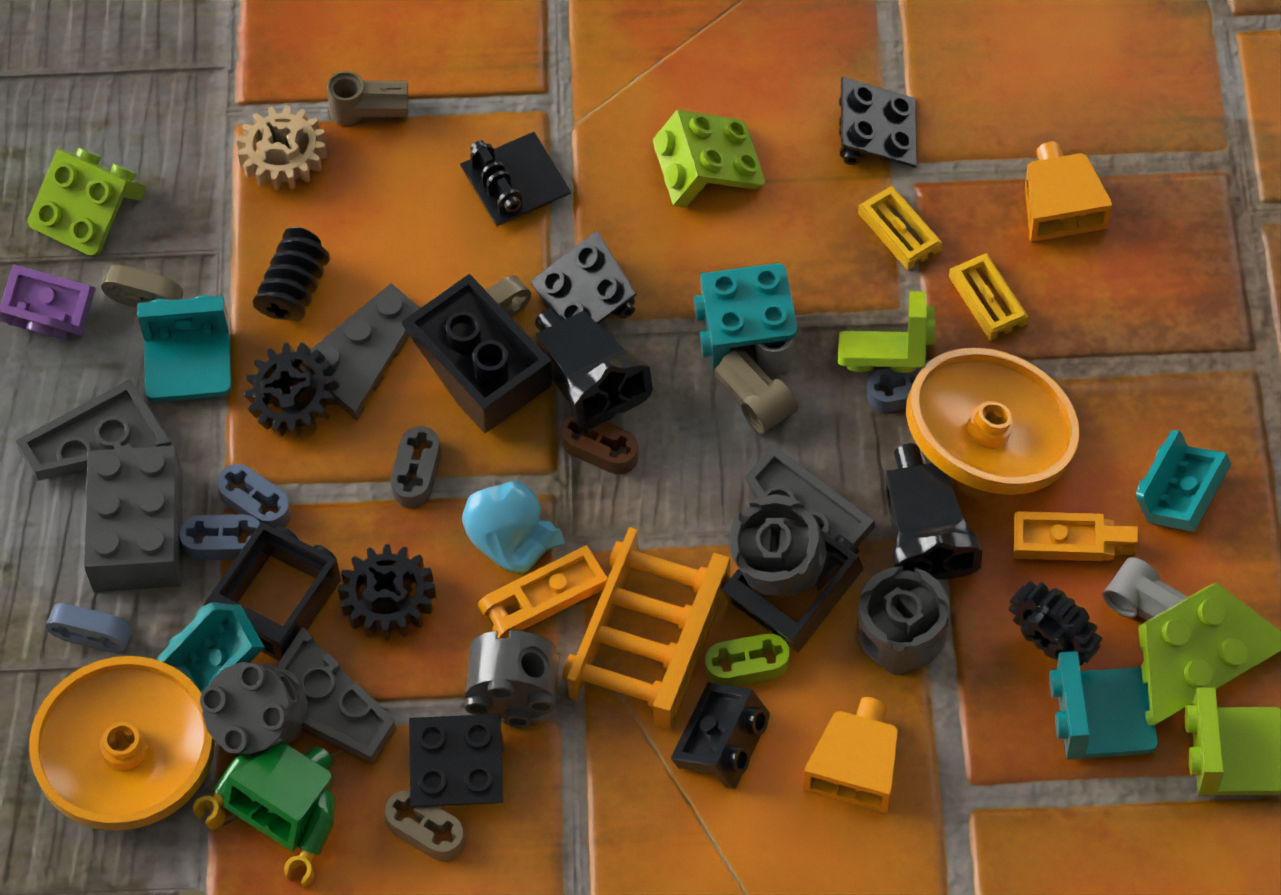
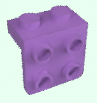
M13 264L3 300L0 303V322L66 340L67 333L82 336L96 288Z

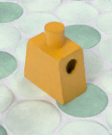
M1047 142L1040 145L1036 150L1038 161H1032L1027 164L1025 179L1030 242L1108 229L1112 203L1087 155L1078 153L1064 156L1061 145L1058 142Z
M864 697L860 700L856 715L843 711H836L833 714L804 770L805 791L888 813L898 728L894 725L883 723L887 709L884 702L875 698Z

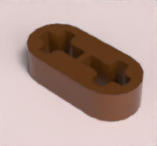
M572 415L563 421L561 425L562 446L572 456L614 474H625L637 465L639 459L637 440L628 431L608 422H603L594 428L588 429V437L581 436L579 440H574L573 433L579 434L583 429L578 427ZM621 446L626 448V454L620 453L617 458L611 456V450L618 451Z

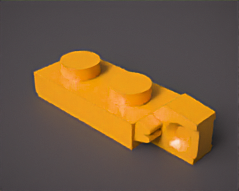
M1017 511L1014 513L1013 559L1107 561L1114 560L1115 556L1136 555L1138 527L1115 526L1114 520L1104 519V514Z

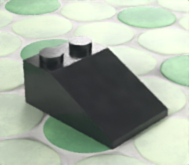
M471 274L462 278L402 321V326L456 403L485 434L552 386V360Z

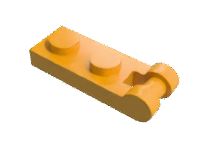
M585 545L487 594L478 602V608L485 618L491 619L493 622L492 631H498L497 639H509V630L523 631L602 591L608 578L588 546ZM516 602L520 610L508 615L505 609Z

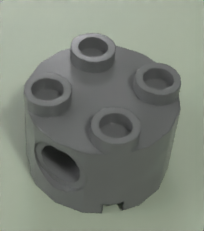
M778 494L759 497L750 502V507L745 509L742 514L739 512L733 520L728 537L731 556L748 585L762 594L774 597L796 595L812 589L823 570L827 555L824 537L813 515L796 499Z
M891 567L875 574L864 585L858 604L857 635L866 656L879 666L885 667L888 672L894 675H903L909 670H916L931 663L942 651L947 637L949 603L948 596L940 582L926 571L916 568L912 572L903 571V567Z
M509 630V639H497L498 631L487 632L476 637L470 644L465 688V710L468 713L474 715L501 714V718L504 719L506 725L523 728L531 725L532 718H538L554 710L556 706L560 654L559 652L556 654V645L552 641L537 634Z
M240 662L226 667L211 680L209 686L203 690L200 696V704L203 708L202 714L207 731L217 744L229 753L257 754L266 752L280 743L292 744L300 736L304 727L301 725L308 709V702L302 684L292 672L274 664Z

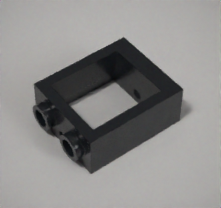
M814 515L813 517L825 540L826 556L839 564L841 568L798 623L754 592L739 568L722 588L729 603L770 633L781 636L788 646L798 653L864 570L857 556L859 549L841 535L834 539L822 531L824 524Z
M261 522L203 605L205 606L213 602L240 605L238 601L270 556L316 578L284 626L242 606L264 645V649L261 652L280 661L301 628L304 627L306 631L340 583L341 576L337 559L331 551L320 545L312 547L300 541L292 531L285 527L277 526L274 528Z

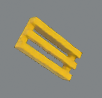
M893 186L888 187L858 205V214L907 270L915 267L917 260L923 262L928 259L929 253L933 252L936 254L942 250V241ZM888 200V202L895 208V210L902 216V218L909 224V226L924 241V244H919V242L906 229L905 224L897 216H895L883 202Z
M987 253L949 269L950 280L990 341L998 338V333L1002 331L1004 334L1013 331V326L1015 325L1023 327L1028 324L1027 313ZM981 267L1011 315H1005L995 300L993 293L977 272V268ZM965 273L971 281V283L973 284V286L975 287V289L977 290L982 300L984 301V303L986 304V306L988 307V309L990 310L996 322L993 321L988 311L978 298L977 294L965 278Z

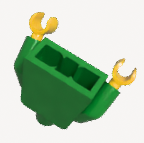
M280 743L266 752L240 755L231 762L213 786L214 794L212 796H202L195 801L193 812L198 819H201L206 811L213 808L214 810L207 817L205 824L209 829L214 830L222 826L225 821L226 814L222 808L223 805L225 809L291 852L300 847V854L288 859L285 863L284 871L289 881L296 867L305 866L307 871L301 881L302 887L305 888L313 882L315 872L311 865L314 854L320 855L334 821L336 798L330 792L333 776L328 771L333 765L331 756L321 747H313L303 755L285 743Z

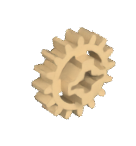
M288 105L284 107L282 113H276L273 107H268L269 116L263 118L260 114L255 113L253 115L254 125H242L244 136L237 137L236 139L239 164L244 166L247 178L256 175L258 186L262 187L269 180L272 181L274 190L280 188L281 182H287L289 187L293 189L296 187V179L301 178L308 183L311 181L310 170L318 172L322 170L320 159L327 158L324 129L319 128V122L316 117L307 119L306 110L301 109L294 115L291 114V109Z

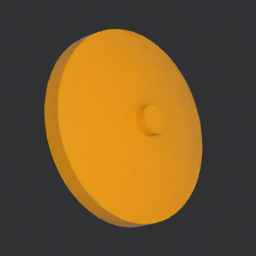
M961 348L945 352L930 360L925 365V368L919 371L908 394L906 417L910 432L918 447L935 466L948 476L978 490L996 494L1016 495L1043 489L1054 483L1064 474L1078 447L1079 423L1073 405L1064 391L1045 372L1033 364L1006 352L986 348Z
M140 656L107 658L88 664L71 673L53 688L45 698L31 728L29 739L30 761L35 777L46 798L56 809L71 820L102 830L119 831L141 828L156 823L176 812L200 788L209 772L214 757L215 740L206 728L202 714L203 708L200 704L202 693L191 679L173 666L152 658Z

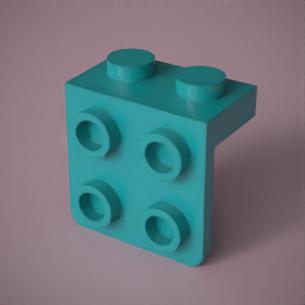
M775 263L700 273L701 295L693 296L696 321L704 320L706 331H700L701 351L703 357H711L713 372H715L714 369L720 364L723 357L730 353V348L791 340L796 337L797 323L787 271L783 264Z
M200 295L191 299H156L151 302L137 303L138 321L144 338L145 395L148 401H176L222 397L230 394L232 390L230 321L223 296Z
M1078 651L1060 652L1056 670L1049 671V685L1051 697H1058L1060 711L1055 712V729L1057 739H1064L1066 759L1153 753L1157 748L1158 740L1155 725L1149 726L1145 718V711L1150 710L1148 684H1143L1142 668L1080 671Z

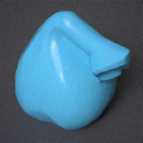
M511 481L489 487L468 497L462 514V523L466 535L481 552L511 573L522 574L527 572L546 551L565 544L559 528H555L549 520H540L542 507L536 494L520 481Z

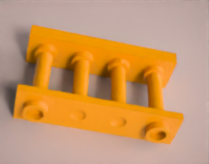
M629 527L623 542L616 541L612 549L609 566L612 567V570L577 655L570 654L566 660L562 679L567 681L569 699L575 701L578 700L585 682L648 701V707L653 708L654 726L671 731L724 596L722 588L731 578L730 557L713 553L707 568L702 566L699 570L638 552V529ZM631 568L692 586L693 592L697 593L693 605L686 604L683 608L623 589ZM620 606L678 624V629L682 630L678 643L671 642L668 646L608 627L615 607ZM600 644L662 662L663 668L667 669L663 681L656 680L654 684L592 665Z

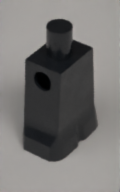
M546 309L537 316L535 325L540 331L536 333L537 345L552 360V380L570 403L572 417L579 428L585 430L594 428L603 422L611 420L614 415L625 413L642 404L649 398L653 391L650 367L640 358L621 347L584 310L565 320L554 309Z
M908 443L899 446L894 451L898 469L888 470L886 473V499L895 541L892 567H903V571L914 572L915 568L923 570L936 580H948L977 572L981 568L983 550L977 536L968 527L962 516L948 475L933 463L924 464L920 448L917 444Z

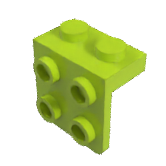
M677 109L652 139L673 206L687 208L707 183L754 190L760 189L765 183L748 126L741 119Z
M78 147L76 153L57 149L28 217V225L30 228L82 253L97 256L103 248L123 197L141 201L147 185L134 180L136 172L113 163L110 169L100 164L101 156L81 147Z
M909 291L908 332H840L838 364L847 366L848 370L856 372L869 371L873 367H890L892 371L901 373L913 372L916 370V367L925 368L926 345H935V306H926V291Z
M1197 688L1193 704L1186 705L1185 728L1187 733H1192L1194 747L1189 748L1190 775H1196L1198 796L1281 795V709L1278 707H1217L1215 688Z

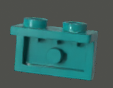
M1171 430L1164 444L1158 448L1156 458L1147 475L1139 482L1137 487L1136 499L1148 523L1195 532L1231 466L1227 453L1190 447L1187 445L1181 431Z
M213 602L197 611L194 620L181 633L175 635L169 641V646L157 659L175 668H179L202 693L209 686L211 680L224 668L240 662L250 663L264 649V645L241 605Z

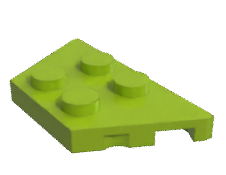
M1218 583L1203 588L1139 625V643L1144 655V661L1141 665L1143 684H1148L1150 710L1145 711L1147 724L1149 726L1158 724L1185 708L1186 705L1192 704L1197 688L1217 689L1280 652L1281 631Z

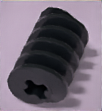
M290 227L284 231L282 235L283 240L278 244L276 254L271 259L270 267L264 275V281L261 282L257 290L258 294L252 302L255 309L270 318L297 321L305 317L306 310L304 307L309 306L312 301L310 293L315 292L318 288L316 279H321L325 272L323 266L327 265L331 258L328 251L322 247L321 240L315 234L302 227Z

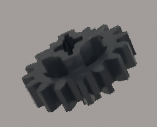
M288 342L283 343L282 353L278 355L271 348L268 349L269 360L266 363L257 359L254 361L255 366L259 369L257 375L249 374L246 376V380L254 386L253 389L244 392V396L252 403L248 407L249 412L255 418H259L258 422L266 430L273 426V430L282 437L286 433L287 428L296 437L301 435L302 426L307 425L312 431L317 430L315 419L319 416L322 419L328 420L330 416L325 410L326 405H337L338 403L335 396L330 393V391L340 387V383L332 376L336 371L329 361H325L324 355L318 349L311 352L305 343H300L296 352ZM300 365L311 368L316 375L303 372L300 369ZM269 404L280 407L283 410V414L272 411Z
M385 544L383 554L378 555L371 547L367 548L368 558L364 561L354 556L351 559L354 571L343 570L341 573L343 585L338 586L339 598L342 600L340 602L342 613L344 616H350L351 627L356 629L365 624L366 636L370 638L375 634L376 630H382L384 640H389L391 631L398 629L403 637L407 636L406 625L410 623L420 628L423 625L420 613L431 614L433 607L430 599L436 598L435 584L432 583L434 581L431 568H424L423 557L417 555L410 560L408 548L404 546L399 550L398 554H392L390 544ZM415 583L417 586L416 593L413 599L409 598V593L413 591L412 584ZM363 584L366 589L361 593L362 599L359 601L358 592Z
M1029 581L1025 586L1022 585L1009 601L1011 606L1008 609L1016 615L1013 622L1022 626L1020 630L1024 638L1033 642L1038 649H1042L1046 656L1058 659L1060 652L1078 651L1079 665L1082 666L1084 662L1088 663L1101 647L1099 643L1102 641V637L1095 633L1098 629L1097 625L1089 622L1090 617L1085 608L1077 606L1075 600L1067 598L1063 591L1057 588L1049 591L1044 583L1040 582L1036 586L1033 582Z

